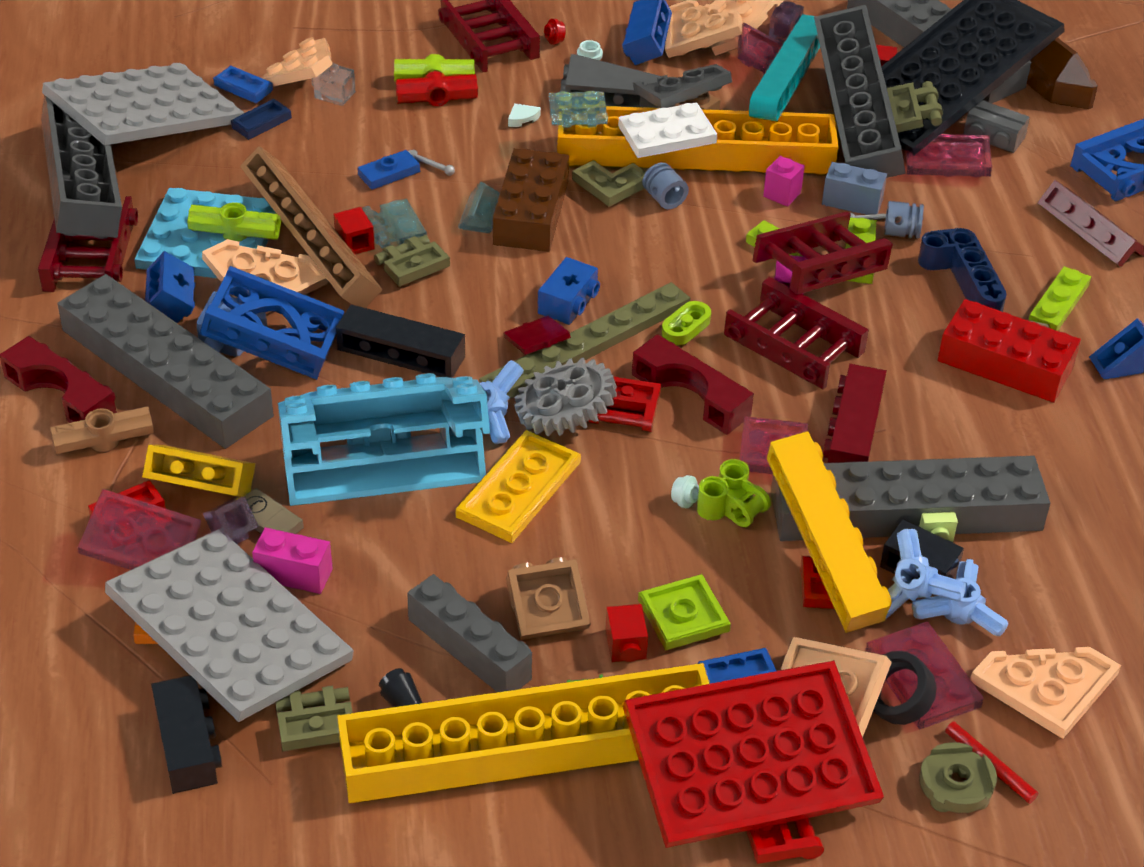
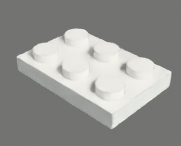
M697 102L619 117L618 126L637 158L717 143V133Z

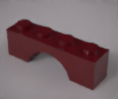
M655 335L633 352L632 376L640 381L660 383L661 388L677 386L697 393L704 401L703 420L724 434H730L751 417L753 392L662 336Z
M27 336L0 354L4 378L24 392L37 388H54L65 393L62 396V402L67 422L72 423L85 420L87 414L96 409H108L113 414L117 413L115 406L116 397L111 388L94 380L86 371H81L73 366L67 358L60 357L51 351L45 343H39L31 336Z

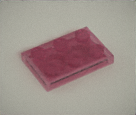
M940 134L915 156H913L911 151L907 150V175L991 177L992 161L989 135Z
M102 489L79 543L78 553L132 570L195 541L201 527V520Z
M928 621L867 642L865 652L883 655L891 651H906L917 656L934 675L937 686L935 701L929 711L914 722L919 730L982 707L983 696ZM903 669L893 673L886 682L901 704H903L914 694L917 688L918 677L914 671Z

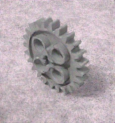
M571 358L565 365L557 361L555 368L551 369L549 366H545L544 373L534 372L535 379H526V387L518 388L520 395L514 397L516 401L514 407L522 425L525 424L527 430L534 429L535 434H539L544 430L546 436L557 430L560 436L565 429H569L571 433H574L578 425L587 428L586 422L588 420L597 422V414H606V406L614 404L612 398L617 396L615 390L617 386L610 369H605L604 363L597 365L596 361L592 359L586 364L584 358H581L577 363H573Z

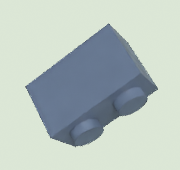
M832 162L825 178L822 205L865 215L878 214L883 202L887 173L878 172L874 169L850 166L846 163Z

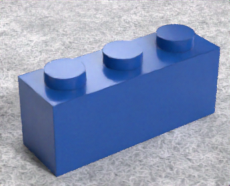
M639 0L633 3L622 47L625 55L631 58L634 65L663 56L672 12L665 0Z

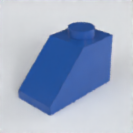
M1138 318L1089 356L1103 379L1144 373V323Z

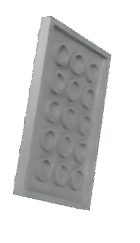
M172 63L169 66L162 67L150 66L147 69L140 70L128 69L125 72L118 73L105 72L103 75L96 76L82 75L74 79L59 78L52 82H44L42 93L103 145L231 125L232 119L244 114L232 101L226 99L218 90L212 88L201 77L195 75L186 65L181 63Z
M221 529L105 582V593L238 722L352 661L354 650L263 567L253 562V558Z

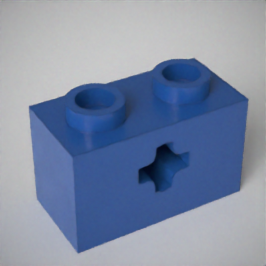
M164 251L147 268L145 301L176 323L183 317H188L195 306L193 301L196 284L194 282V267Z
M566 257L538 290V314L550 316L554 320L570 325L577 315L580 316L584 312L588 301L591 298H595L599 292L598 268Z

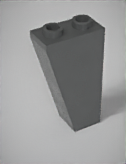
M571 54L569 64L564 65L560 96H565V105L659 108L636 94L633 82L643 81L644 85L656 83L657 77L660 76Z

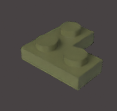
M593 160L573 170L572 180L610 207L644 189L642 181L646 172L636 164L631 163L611 173Z

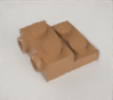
M558 557L547 561L546 564L533 566L532 563H521L508 570L506 582L512 612H515L520 640L590 628V619L576 559L566 560L564 557Z

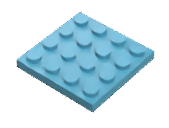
M169 188L134 259L136 269L147 270L166 251L194 267V276L217 278L202 260V251L226 239L219 233L188 229L187 221L191 205L221 208L228 203H241L246 207L247 211L276 214V212L265 198ZM247 237L243 241H239V245L257 249V245L266 247L269 239Z

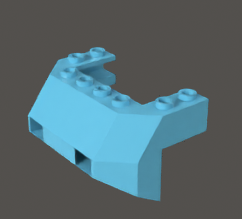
M427 373L417 375L416 380L403 381L401 377L386 378L383 380V384L370 385L368 381H358L350 383V388L337 389L336 385H323L317 387L315 392L287 397L284 399L285 401L278 403L290 506L479 483L486 475L482 433H490L487 395L478 380H474L470 376L448 378L436 377L435 374ZM436 428L440 430V433L411 437V431ZM347 439V444L320 447V442Z

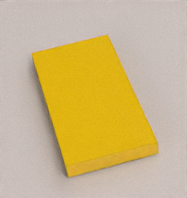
M525 430L455 509L456 518L513 543L580 464L581 454Z

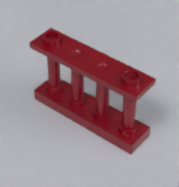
M440 0L441 8L438 9V16L441 23L447 26L469 54L470 58L474 59L475 64L482 72L488 71V57L516 50L523 51L530 60L540 58V35L510 0H482L458 7H453L449 0ZM485 10L492 13L464 20L461 17ZM495 23L503 26L476 34L472 31V29ZM507 36L513 39L512 41L485 47L483 42Z
M131 196L125 197L117 238L108 237L101 239L90 235L68 236L63 233H56L54 218L38 266L42 292H55L58 280L63 278H100L107 274L115 281L122 282V264L133 226L138 225V209L133 208ZM74 240L113 241L111 248L69 247V244L73 243ZM69 258L107 259L105 267L63 266L64 261H68Z
M846 211L757 235L752 261L760 263L776 259L792 272L789 289L798 295L888 269L893 243L886 238L869 243L864 242L848 230L851 213ZM843 240L851 248L843 249L835 242ZM820 246L829 254L820 255L812 248ZM798 252L807 260L798 262L789 254Z
M769 276L762 282L760 304L745 316L731 309L726 312L724 335L815 386L825 389L827 387L830 363L844 351L857 358L865 353L869 329L803 294L796 295L789 289L790 287ZM769 311L783 317L769 330L756 324ZM794 324L807 330L795 343L780 337ZM819 337L833 344L820 357L805 350Z

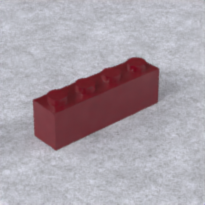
M849 363L847 376L840 375L837 393L842 394V397H835L832 414L837 415V418H830L827 436L832 437V440L826 439L823 449V458L828 459V463L869 461L887 370Z

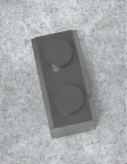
M981 100L969 111L963 134L972 139L1014 153L1026 137L1030 117Z

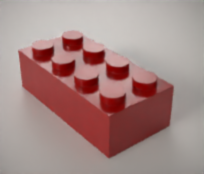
M964 299L942 335L937 361L1055 403L1074 367L1081 339L1065 332L1042 326L1036 322L1013 316L1007 312L987 307L978 302Z

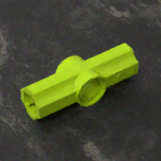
M430 54L425 59H395L394 81L396 79L424 78L433 71H439L445 76L475 74L474 59H445L439 54Z
M228 203L221 208L191 205L187 223L188 229L192 231L219 233L226 240L243 241L247 237L277 240L280 234L281 217L273 213L247 211L246 207L241 203Z

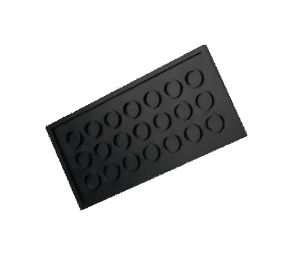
M963 0L881 66L886 88L913 82L914 89L922 88L924 82L931 81L933 87L938 91L939 98L937 102L942 106L943 110L942 123L938 126L932 125L931 120L926 118L922 119L923 127L898 132L901 149L913 156L919 153L1065 32L1064 23L1018 0ZM919 102L918 104L919 106L925 105L926 103Z

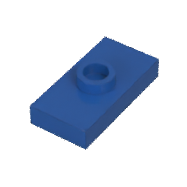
M231 65L213 78L214 86L254 103H258L273 91L272 82Z
M407 150L359 166L357 170L358 176L373 190L419 173L420 163Z
M766 648L698 662V664H704L710 684L776 671Z

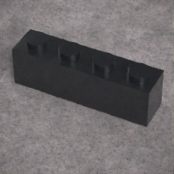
M352 304L336 326L337 350L425 374H435L437 377L453 378L465 358V334Z

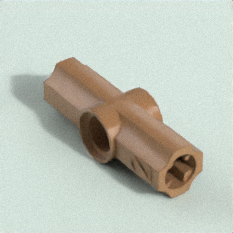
M148 406L114 414L108 409H96L88 413L85 420L50 427L56 454L88 447L95 451L107 452L117 447L120 440L154 433Z

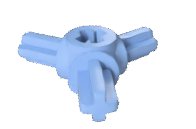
M512 360L508 361L492 382L487 380L480 383L487 395L489 434L494 444H504L510 438L504 418L508 409V399L510 398L507 392L524 371L519 364Z
M903 529L897 533L901 561L897 563L895 576L892 578L895 583L888 589L891 597V606L886 619L908 599L914 602L917 598H930L934 594L954 601H960L965 595L966 584L963 581L939 575L937 568L929 566L928 559L921 555L917 531L915 529Z
M967 559L966 562L961 561L958 564L956 579L966 584L965 595L960 601L934 596L912 602L913 615L917 619L944 615L946 619L955 624H970L974 621L995 636H1001L1008 627V621L985 605L986 598L980 595L981 590L976 583L979 567L971 559Z

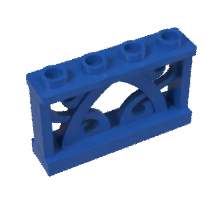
M1144 119L1077 143L1070 166L1077 172L1083 171L1108 191L1114 201L1144 191V164L1124 161L1126 154L1129 152L1144 153ZM1111 171H1117V174L1115 175Z
M230 266L214 299L205 312L199 334L317 380L336 337V326L345 312ZM230 294L238 297V302L241 305L233 301ZM224 303L231 311L227 312L220 308ZM275 311L282 314L292 328L273 330L263 326L262 321L255 314ZM317 329L325 331L322 333H311ZM311 341L323 342L322 347L319 348L312 345Z

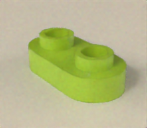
M700 301L685 303L663 321L662 337L676 346L688 343L710 324L711 308Z

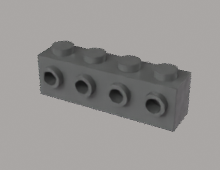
M432 574L407 592L409 621L496 692L518 690L532 680V652L527 644L512 637L499 622L492 621L483 614L474 602H468L458 594L450 583H444L436 575Z

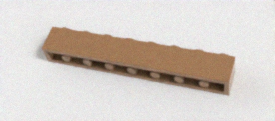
M258 146L240 167L276 214L280 215L283 223L338 294L352 305L366 308L383 289L284 165L262 147Z

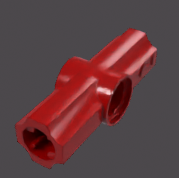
M433 71L424 78L396 79L395 81L397 104L428 102L432 106L439 107L445 105L449 100L478 97L476 74L445 76L439 71Z

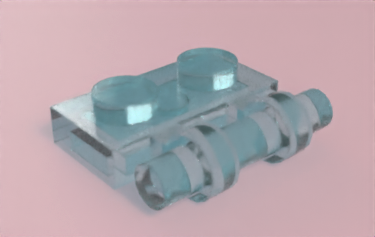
M561 91L549 93L551 125H562L563 128H571V125L596 127L597 124L608 123L604 92Z
M407 199L395 200L380 205V213L372 210L370 206L362 208L374 227V242L382 249L390 246L391 242L394 241L400 245L412 236L418 238L427 235L425 228Z

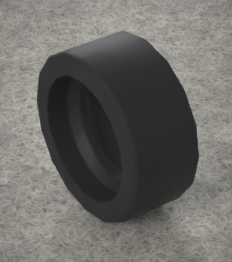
M891 651L883 654L892 662L884 683L893 673L903 669L914 671L918 677V683L912 697L905 703L895 707L886 705L881 700L880 692L873 711L882 719L892 724L906 725L919 720L929 711L935 701L937 686L934 675L917 656L906 651Z

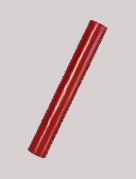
M955 721L946 727L945 733L957 743L972 746V752L980 757H983V754H985L993 763L997 777L1030 804L1037 798L1039 794L1037 790Z

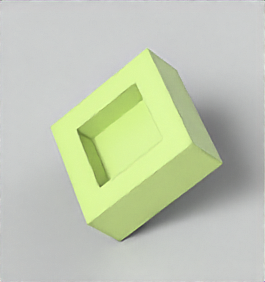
M955 512L922 513L919 527L953 542L958 520Z

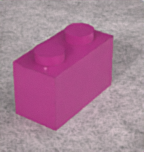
M265 527L252 552L253 562L263 567L282 586L321 594L333 570L330 541Z

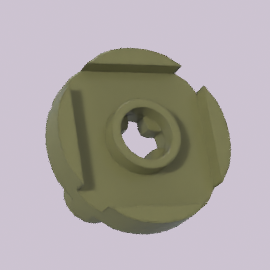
M950 742L937 745L922 762L919 773L920 786L924 794L930 799L931 806L939 812L969 813L985 809L989 805L997 783V773L991 760L985 754H983V757H980L972 752L973 747L964 743ZM952 773H958L960 778H966L967 780L963 782L954 781L951 779Z

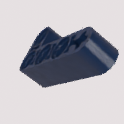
M965 228L930 231L922 236L918 256V264L927 270L951 269L967 300L978 302L1003 312L1007 296L1006 290L979 240L972 231Z

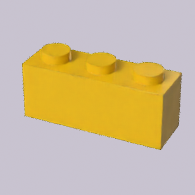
M148 444L142 477L233 496H245L251 491L256 463L165 445Z

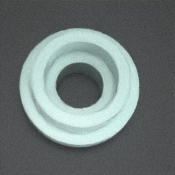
M586 40L580 43L577 55L600 60L603 56V50L598 42Z
M686 475L678 477L674 481L671 498L681 508L687 509L698 500L699 485L696 478Z

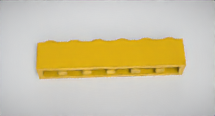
M808 431L770 442L767 461L845 632L848 633L885 621L891 606L889 591L885 586L881 587L877 578L876 564L871 556L867 557L863 548L862 534L857 527H853L849 519L850 512L847 502L843 498L840 499L836 491L835 477L832 471L826 470L820 445L817 442H813Z

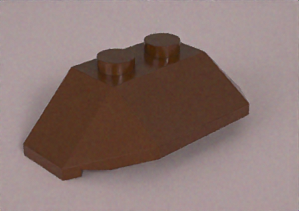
M1057 37L1030 60L1031 65L1027 84L1050 103L1091 109L1093 108L1098 85L1094 79L1091 80L1089 71L1079 54Z

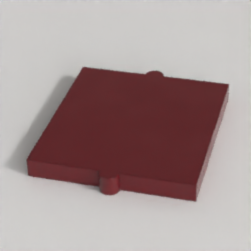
M545 316L529 323L525 322L521 326L503 332L504 338L525 355L545 347L549 348L553 344L571 338L570 332L550 316Z

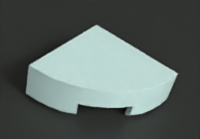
M514 103L508 118V127H522V123L531 120L532 123L535 122L541 115V107Z

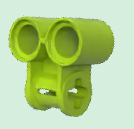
M729 459L720 465L719 477H706L699 483L697 512L702 518L712 521L719 520L725 515L738 526L746 528L753 523V518L759 512H765L770 508L771 500L763 488L748 481L749 467L744 461Z

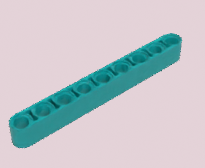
M802 14L754 90L749 104V117L778 121L820 49L814 20L816 16Z

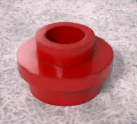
M551 18L544 27V36L551 45H556L564 41L566 28L562 21Z

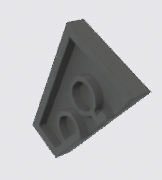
M714 64L684 71L683 77L677 78L664 75L657 77L656 83L644 85L643 81L633 82V87L636 94L655 106L669 108L685 100H694L699 95L708 91H717L722 86L731 83L732 77L730 71Z

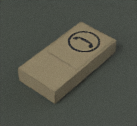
M257 488L232 505L233 515L261 534L265 527L293 534L298 533L304 528L303 520Z

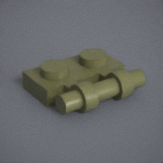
M931 81L924 82L922 88L914 89L913 82L887 88L897 133L923 127L922 119L926 118L931 120L934 126L942 123V106L937 102L939 98L938 91L933 87ZM919 102H924V103H926V104L919 106L918 103H919Z
M427 235L418 238L412 236L407 238L405 243L395 247L393 245L387 246L382 249V252L374 255L375 263L378 266L384 264V271L399 287L450 266V257L435 241L430 243Z
M333 685L322 687V691L301 694L300 691H295L275 702L276 710L280 712L277 713L282 751L340 742L337 715L353 713L348 687L333 689Z

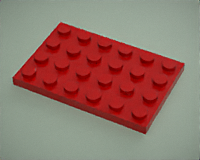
M834 660L626 699L622 705L665 848L877 804L884 798Z

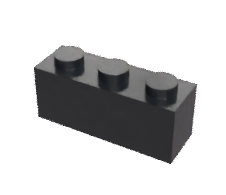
M191 675L152 683L172 793L218 784L216 768L223 766L219 746H211L209 740L216 738L212 716L205 717L203 710L210 709L207 691L204 688L198 689L197 681Z

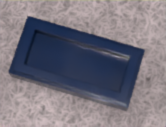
M272 99L232 119V129L250 140L291 119V110L277 100Z

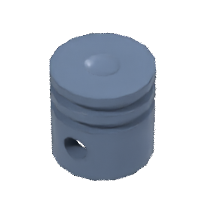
M660 162L654 164L644 174L643 187L664 209L676 208L686 199L689 191L687 183L667 163Z
M888 201L884 235L898 237L908 235V238H912L915 235V238L919 239L924 205L919 204V207H916L915 203L909 206V203ZM897 216L902 217L900 222H895Z

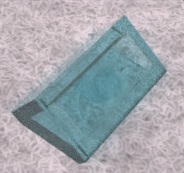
M480 181L469 196L458 228L490 233L493 229V215L500 193Z

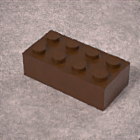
M513 149L493 215V245L550 252L569 182V155L557 152L533 151L530 149Z

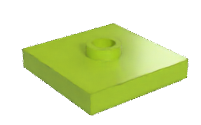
M702 574L638 593V601L642 604V608L665 651L730 632L731 623Z

